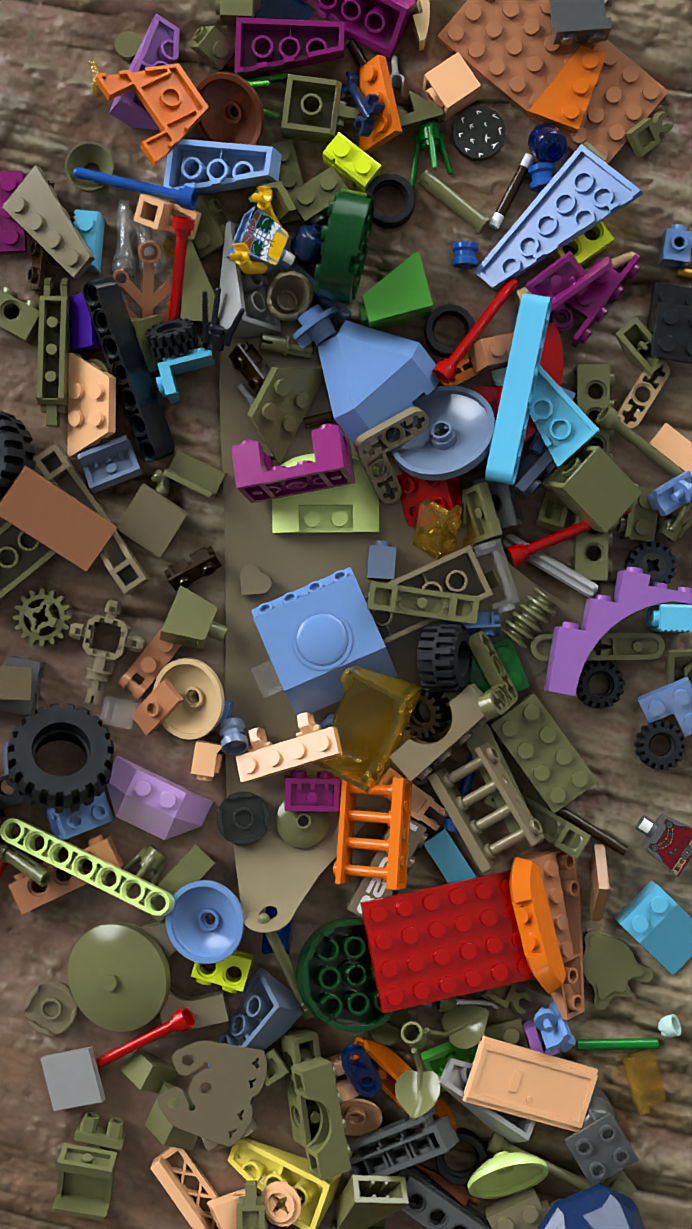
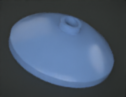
M199 880L183 886L173 895L175 905L171 913L166 915V929L170 941L180 954L197 963L211 964L224 960L238 948L244 935L245 917L239 900L227 887L214 881ZM209 914L214 915L215 922L209 920Z

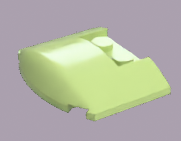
M306 454L292 458L280 466H297L298 462L306 460L315 462V454ZM352 456L356 482L354 484L272 499V533H379V497L376 495L359 458ZM374 465L372 474L378 475L379 468Z

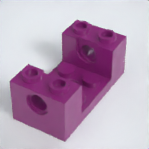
M325 424L320 426L319 429L311 430L315 462L306 460L298 462L297 466L273 467L272 457L269 453L263 451V447L258 441H242L240 445L232 446L236 488L251 503L354 484L356 482L350 442L339 425Z

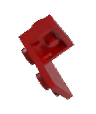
M408 473L397 476L402 489L400 499L408 526H417L445 517L462 515L464 506L460 483L461 475L438 481L419 479Z

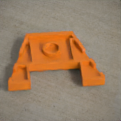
M179 63L146 67L145 71L138 72L122 70L119 71V74L106 76V73H99L95 78V82L108 101L133 90L162 131L141 142L140 148L153 167L158 166L208 112L209 106Z

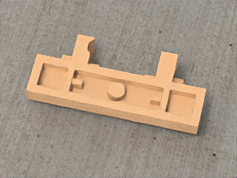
M306 712L297 715L298 726L301 732L296 733L297 738L273 745L272 742H267L265 729L258 727L249 730L251 745L248 747V753L236 756L241 783L246 784L342 755L337 728L332 726L321 730L320 725H315L313 714Z

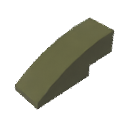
M194 845L159 882L157 887L169 892L173 896L183 886L199 881L215 862L197 845ZM159 895L154 901V906L158 911H161L166 905V900L162 895ZM150 914L158 922H160L166 916H156Z

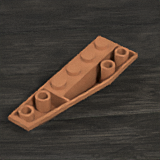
M556 847L529 852L519 856V858L533 861L540 868L566 972L563 985L552 992L551 995L563 1020H569L584 1012L582 903L575 858Z

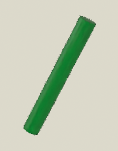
M658 1038L577 1039L576 1047L577 1050L658 1049L659 1042Z

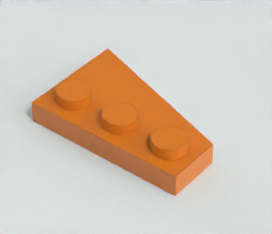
M581 45L529 109L527 115L577 133L607 54Z
M381 55L375 56L360 67V91L366 99L369 93L379 95L377 102L385 105L383 112L380 115H375L376 121L373 123L371 135L369 137L359 136V148L368 155L402 133L386 57Z

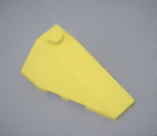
M246 1137L232 1145L227 1160L246 1180H257V1187L262 1192L265 1187L276 1180L278 1182L287 1181L290 1186L297 1187L296 1192L299 1197H302L301 1208L303 1210L293 1225L301 1229L318 1228L334 1199L342 1175L339 1174L321 1181L310 1173L308 1159ZM287 1197L279 1199L278 1208L285 1206Z

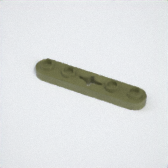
M605 633L598 642L603 645H610V648L599 650L598 655H595V650H592L586 661L653 660L663 654L665 643L662 637L656 633ZM540 634L535 636L534 640H531L529 650L535 659L549 661L553 634Z

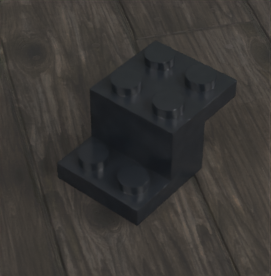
M657 282L653 284L647 329L652 334L649 358L692 364V288Z

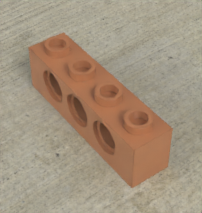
M102 834L87 841L89 846L82 848L119 868L124 865L111 835L103 838ZM68 850L64 851V857L59 859L62 863L68 858ZM43 861L39 864L52 872V878L47 884L46 890L37 888L35 881L22 872L14 875L15 881L8 886L21 914H24L84 886L88 882L73 875L68 879L63 878L60 875L59 868ZM83 863L82 870L86 875L92 871L93 867Z

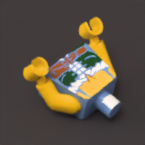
M258 186L259 194L254 193L252 195V201L258 204L243 215L226 257L231 261H235L246 275L267 273L275 268L277 264L285 269H289L295 259V255L284 249L289 235L282 228L271 205L272 189L266 186Z

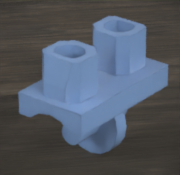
M685 471L652 490L651 494L647 497L651 508L659 510L661 516H666L684 504L691 502V472Z
M552 1000L547 1009L542 1007L538 1010L533 1020L536 1028L541 1031L547 1050L553 1053L558 1048L563 1052L571 1049L576 1044V1041L569 1029L568 1020H563L555 1001Z

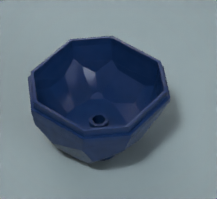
M598 1184L553 1203L537 1229H645L639 1210L631 1198L605 1185Z

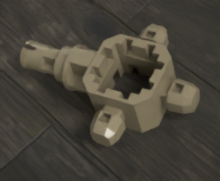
M109 600L104 612H107L106 616L95 615L88 620L87 627H85V624L79 623L70 625L69 636L78 640L84 638L82 647L87 655H89L86 670L89 671L87 678H90L84 700L87 703L102 704L105 682H108L110 675H113L116 660L126 655L127 648H129V651L134 652L144 650L145 640L135 635L130 637L131 627L128 622L117 619L122 611V604L119 601ZM99 622L121 627V637L116 653L93 648L96 626H98Z

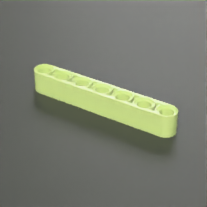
M11 818L4 821L1 825L0 835L7 843L152 915L164 916L171 913L174 909L175 901L169 892L26 821ZM18 824L21 828L20 835L14 839L11 835L12 828ZM42 836L45 844L38 851L35 848V840ZM66 848L69 855L67 860L62 863L58 858V854L61 849ZM89 859L92 862L93 868L86 875L82 870V865ZM113 871L117 876V881L110 887L106 883V876ZM135 883L141 887V894L136 899L130 895V888ZM159 895H162L166 900V905L161 911H158L154 906V901Z

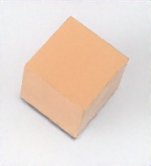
M459 52L424 74L423 90L429 102L442 108L444 121L478 100L481 85Z

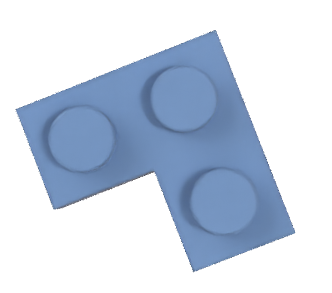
M688 676L637 697L648 723L674 714L684 737L692 734V685Z

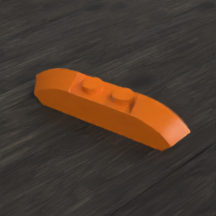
M515 857L510 871V896L525 957L535 978L551 994L563 985L566 972L540 868L533 861Z
M356 1036L351 1052L354 1063L402 1107L396 1098L395 1084L403 1072L412 1069L388 1047L370 1039ZM440 1096L435 1104L437 1112L432 1116L435 1120L448 1115L455 1132H457L455 1118L446 1102Z

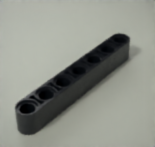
M112 277L86 282L83 286L84 300L111 375L116 377V389L139 453L147 463L171 456L175 451V444L119 285Z

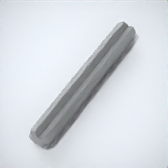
M508 534L503 541V547L507 549V547L516 543L526 546L528 543L513 534ZM542 551L530 555V559L526 560L588 598L593 597L598 590L596 583Z

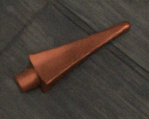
M421 1163L413 1165L440 1185L464 1207L467 1202L476 1207L478 1206L481 1198L472 1196L467 1185L452 1184L446 1181L438 1171Z

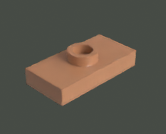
M168 679L163 680L131 716L146 736L151 735L184 699Z

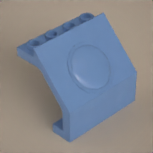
M351 567L339 570L321 580L311 582L305 587L288 592L282 597L268 603H263L251 610L254 622L296 716L306 712L311 714L398 676L372 614L367 609V603Z

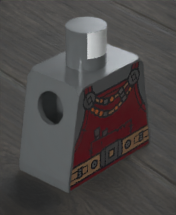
M661 814L656 822L643 815L635 829L646 835L642 846L667 870L679 878L692 858V826L664 814Z

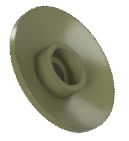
M283 802L276 814V827L279 835L285 842L294 847L307 848L316 845L325 837L329 828L330 818L328 811H285ZM306 816L308 824L300 826L298 823L299 817Z

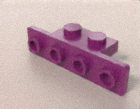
M569 251L528 281L526 287L532 295L552 297L551 312L554 314L560 311L566 305L565 301L573 295L575 298L582 295L588 289L587 285L595 279L600 281L608 276L613 263L610 257L607 256L586 272L572 252Z
M636 253L621 273L610 268L611 272L608 276L600 281L595 279L587 285L588 289L582 295L576 298L573 295L566 301V306L586 319L572 337L571 346L576 348L580 342L584 344L593 332L590 329L596 321L600 323L609 311L606 308L611 300L616 302L625 289L623 284L628 278L632 280L641 268L638 265L640 255ZM598 259L592 267L598 264L601 260Z

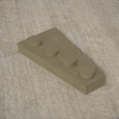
M35 165L2 207L73 278L79 279L95 260V257L80 232L75 229L70 220L71 217L56 197V192L48 184L42 169Z

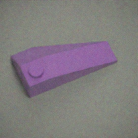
M156 14L128 70L130 72L145 71L146 67L176 64V60L179 57L180 28ZM133 90L114 99L109 114L133 128L160 130Z

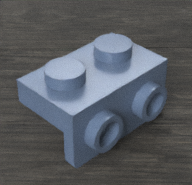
M126 435L114 438L100 446L89 448L77 455L93 494L143 474L135 450Z
M548 448L541 457L530 452L518 467L514 486L516 492L524 499L530 494H535L541 487L542 480L548 473L551 474L557 467Z

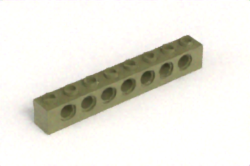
M577 364L574 368L573 392L576 395L573 402L587 417L591 413L598 415L608 405L614 408V399H610V388L614 387V372H610V364ZM596 387L600 391V399L590 398L588 388ZM597 426L600 432L591 440L597 441L600 448L614 461L613 452H609V442L613 441L614 430L603 429L601 426ZM572 511L573 526L583 520ZM586 531L572 537V570L591 581H607L608 576L612 575V560L608 559V549H612L613 544L612 533L598 531L597 534H591ZM590 546L598 550L599 556L596 561H590L586 556V550Z

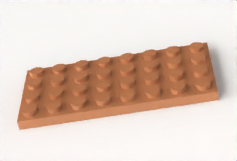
M467 0L437 35L436 39L452 54L459 52L470 69L562 146V140L565 136L564 142L569 152L573 154L581 144L583 145L587 141L608 157L605 161L607 164L613 160L628 142L625 133L644 118H648L669 92L608 40L598 43L582 42L571 45H553L550 0ZM581 45L607 54L577 133L527 115L529 109Z

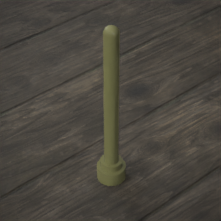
M610 405L606 406L598 414L595 422L603 429L615 430L673 478L683 473L680 468L620 421L621 418L618 416L619 413Z
M262 913L259 915L258 920L261 924H266L270 921V917L268 914ZM277 932L265 933L303 1012L300 1018L304 1020L313 1018L314 1015L307 1009L300 997L296 983V971Z
M493 1131L486 1151L494 1155L502 1151L533 1155L508 1143L507 1139ZM542 1159L547 1164L549 1175L581 1190L591 1187L588 1180Z

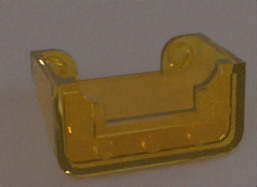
M354 665L352 668H346L340 679V682L343 683L342 690L345 693L330 726L336 727L338 730L343 754L315 762L314 764L368 793L382 779L392 761L390 756L398 748L422 693V687L406 680Z

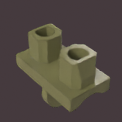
M89 1111L86 1112L82 1122L75 1131L74 1140L84 1142L85 1147L121 1151L127 1133L124 1132V1119L110 1118L108 1128L98 1127L100 1115Z

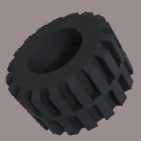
M427 624L424 627L418 644L417 667L421 684L427 692L461 693L467 686L472 668V650L469 646L470 637L468 631L463 624Z

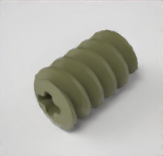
M536 587L533 590L537 597L534 598L528 595L526 599L530 605L520 604L519 607L522 614L513 612L512 616L515 622L505 620L504 622L508 629H502L523 648L528 647L525 638L534 640L535 636L532 630L542 631L539 622L549 624L550 621L546 614L557 615L554 606L557 605Z

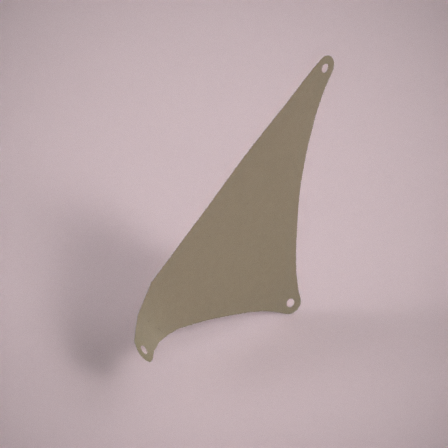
M277 266L262 274V276H267L269 282L266 285L267 291L272 280L280 273ZM280 320L281 333L275 336L286 337V335H289L290 338L294 339L292 335L302 326L298 320ZM232 336L230 346L224 345V350L220 351L219 378L222 471L227 473L223 480L226 626L228 627L225 650V700L235 702L231 718H240L244 721L246 728L244 735L247 737L249 745H251L249 730L258 727L265 729L267 742H272L274 745L297 738L296 733L301 731L298 726L297 716L284 692L254 622L251 610L263 603L273 601L288 592L296 591L309 585L311 582L321 580L348 567H351L362 594L370 589V581L381 583L392 581L367 578L369 545H375V541L391 542V547H396L394 579L464 548L463 539L468 538V526L463 524L458 516H450L410 527L406 523L400 498L392 504H386L379 498V533H272V499L251 503L236 488L232 446L240 445V442L245 440H255L262 445L265 453H269V455L272 453L267 445L261 441L257 428L250 422L247 414L251 405L237 387L243 383L252 396L256 398L257 394L250 389L247 380L241 372L235 369L229 355L238 344L241 345L247 341L249 345L253 344L263 358L262 362L257 364L259 368L267 364L270 369L272 367L322 369V365L315 345L311 358L289 354L284 357L283 353L259 350L261 342L271 344L269 341L260 340L261 336L249 338ZM325 379L305 417L332 411ZM302 421L281 463L273 460V467L280 466L292 458L314 453L311 430L319 429L320 426L325 424L305 428L304 421ZM336 421L325 423L334 424L335 426L338 425ZM343 431V433L350 442L352 456L358 458L354 448V443ZM379 438V439H378V440H379L378 443L381 445V444H383V442H382V441L380 440V438ZM370 443L367 444V445H365V446H366V448H365L366 451L371 450V448H370V445H371V444H370ZM391 450L385 453L396 477L399 474L406 473L396 463ZM384 463L375 464L379 468V474L383 472ZM383 481L382 483L385 486L386 494L388 495L391 493V487L388 485L386 481ZM485 541L471 546L483 574L495 570L501 583L500 586L491 589L493 595L479 601L478 612L493 611L494 614H499V624L501 625L500 637L491 639V643L510 637L502 630L508 629L504 621L515 622L512 613L522 614L519 605H530L526 597L528 595L534 598L537 597L533 590L535 587L557 605L554 606L557 615L546 614L550 621L549 624L539 622L542 631L532 630L534 636L553 634L554 627L561 626L563 622L579 624L578 629L581 630L584 612L564 603L536 585ZM254 564L260 569L261 573H265L271 578L272 587L267 593L242 596L240 570L244 565ZM438 619L430 624H445V620ZM425 626L385 644L398 676L311 713L314 716L315 723L327 718L329 713H335L338 721L346 725V732L339 738L342 755L245 784L240 781L236 756L248 753V749L238 755L225 754L227 797L239 791L252 792L262 798L270 812V826L266 834L258 842L250 845L233 844L240 904L244 912V923L250 930L268 933L286 926L319 875L337 857L341 795L339 798V812L328 811L330 823L325 837L311 847H294L281 838L276 827V814L280 805L284 802V775H290V771H306L308 776H317V771H332L333 776H338L340 780L342 779V774H357V783L378 784L391 767L407 778L391 760L390 756L407 740L415 737L410 734L412 729L405 730L404 726L407 723L406 721L401 723L400 718L404 717V715L399 714V709L404 707L400 705V702L405 699V694L423 687L418 674L417 651ZM525 638L528 645L527 648L521 647L512 639L527 680L548 668L549 661H540L531 655L529 650L530 639ZM421 702L419 705L420 715L426 722H429L431 720L430 708L426 703ZM452 716L451 720L446 721L449 725L442 732L431 736L435 742L443 739L449 732ZM356 794L355 810L376 812L388 799L378 795ZM306 816L299 817V825L306 826L308 818ZM354 821V836L366 822ZM268 906L275 907L278 911L276 917L270 919L266 924H261L258 920L261 910Z

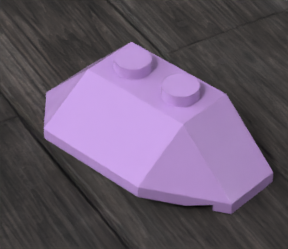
M118 755L113 762L110 781L106 784L117 818L163 840L201 827L214 802Z

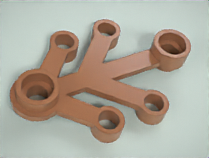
M151 240L142 242L138 248V255L143 261L142 292L129 279V275L124 269H117L112 274V278L115 280L119 273L126 275L125 281L117 283L142 308V318L152 316L153 309L171 293L172 288L170 279L173 276V271L168 273L166 281L154 292V263L159 260L161 250ZM148 246L154 249L151 256L144 255V249ZM123 297L129 316L139 318L129 308L128 301ZM170 299L166 302V309L159 314L164 322H168Z

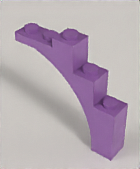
M627 567L626 571H619L613 602H611L610 596L595 594L594 598L586 599L581 630L578 629L579 624L563 622L562 626L554 627L544 691L575 696L584 663L592 649L609 629L630 614L659 603L669 602L680 605H692V588L678 587V591L668 589V584L652 582L651 586H649L651 575L643 574V569L637 567Z

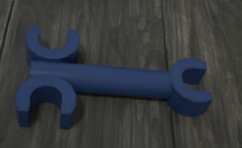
M346 72L348 83L342 84V92L351 95L362 116L359 115L355 118L353 126L361 128L358 133L359 136L369 137L373 130V123L376 121L375 115H380L385 105L377 102L379 95L369 93L365 99L359 89L358 74Z

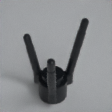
M219 287L216 288L210 325L208 322V291L203 290L201 342L205 349L216 352L223 351L224 345L230 346L232 336L245 312L244 308H240L226 334L225 328L217 324L221 288Z

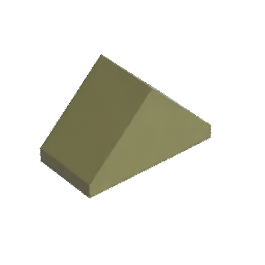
M637 316L615 334L627 360L648 375L653 374L668 361L649 358L652 334Z
M141 1048L128 1054L120 1069L140 1090L154 1093L160 1092L164 1082L173 1085L179 1074L175 1066Z

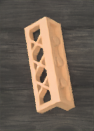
M170 1147L153 1160L150 1169L192 1229H215L214 1219L212 1223L208 1219L213 1218L211 1212L203 1211L199 1203L200 1197L215 1199L219 1197L186 1149ZM178 1151L184 1159L183 1169L172 1167L167 1158ZM185 1175L197 1177L200 1182L199 1190L187 1189L184 1184Z

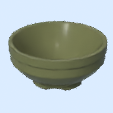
M84 142L75 146L68 153L65 161V172L70 182L77 189L84 192H97L107 187L105 184L79 179L73 175L74 168L86 169L89 165L93 164L100 168V172L114 175L113 158L104 146L95 142Z

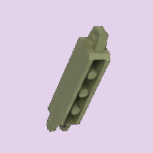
M46 277L44 280V296H40L36 398L37 404L41 408V413H46V426L60 428V414L66 413V409H68V354L71 353L69 278H62L60 283L61 296H53L54 283L52 277Z

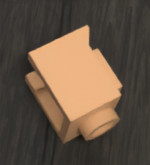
M204 740L196 741L191 774H197L196 779L213 781L216 773L220 772L223 753H219L222 749L221 743Z

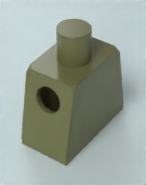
M180 586L159 639L201 649L207 636L222 642L228 627L214 621L218 610L215 605Z

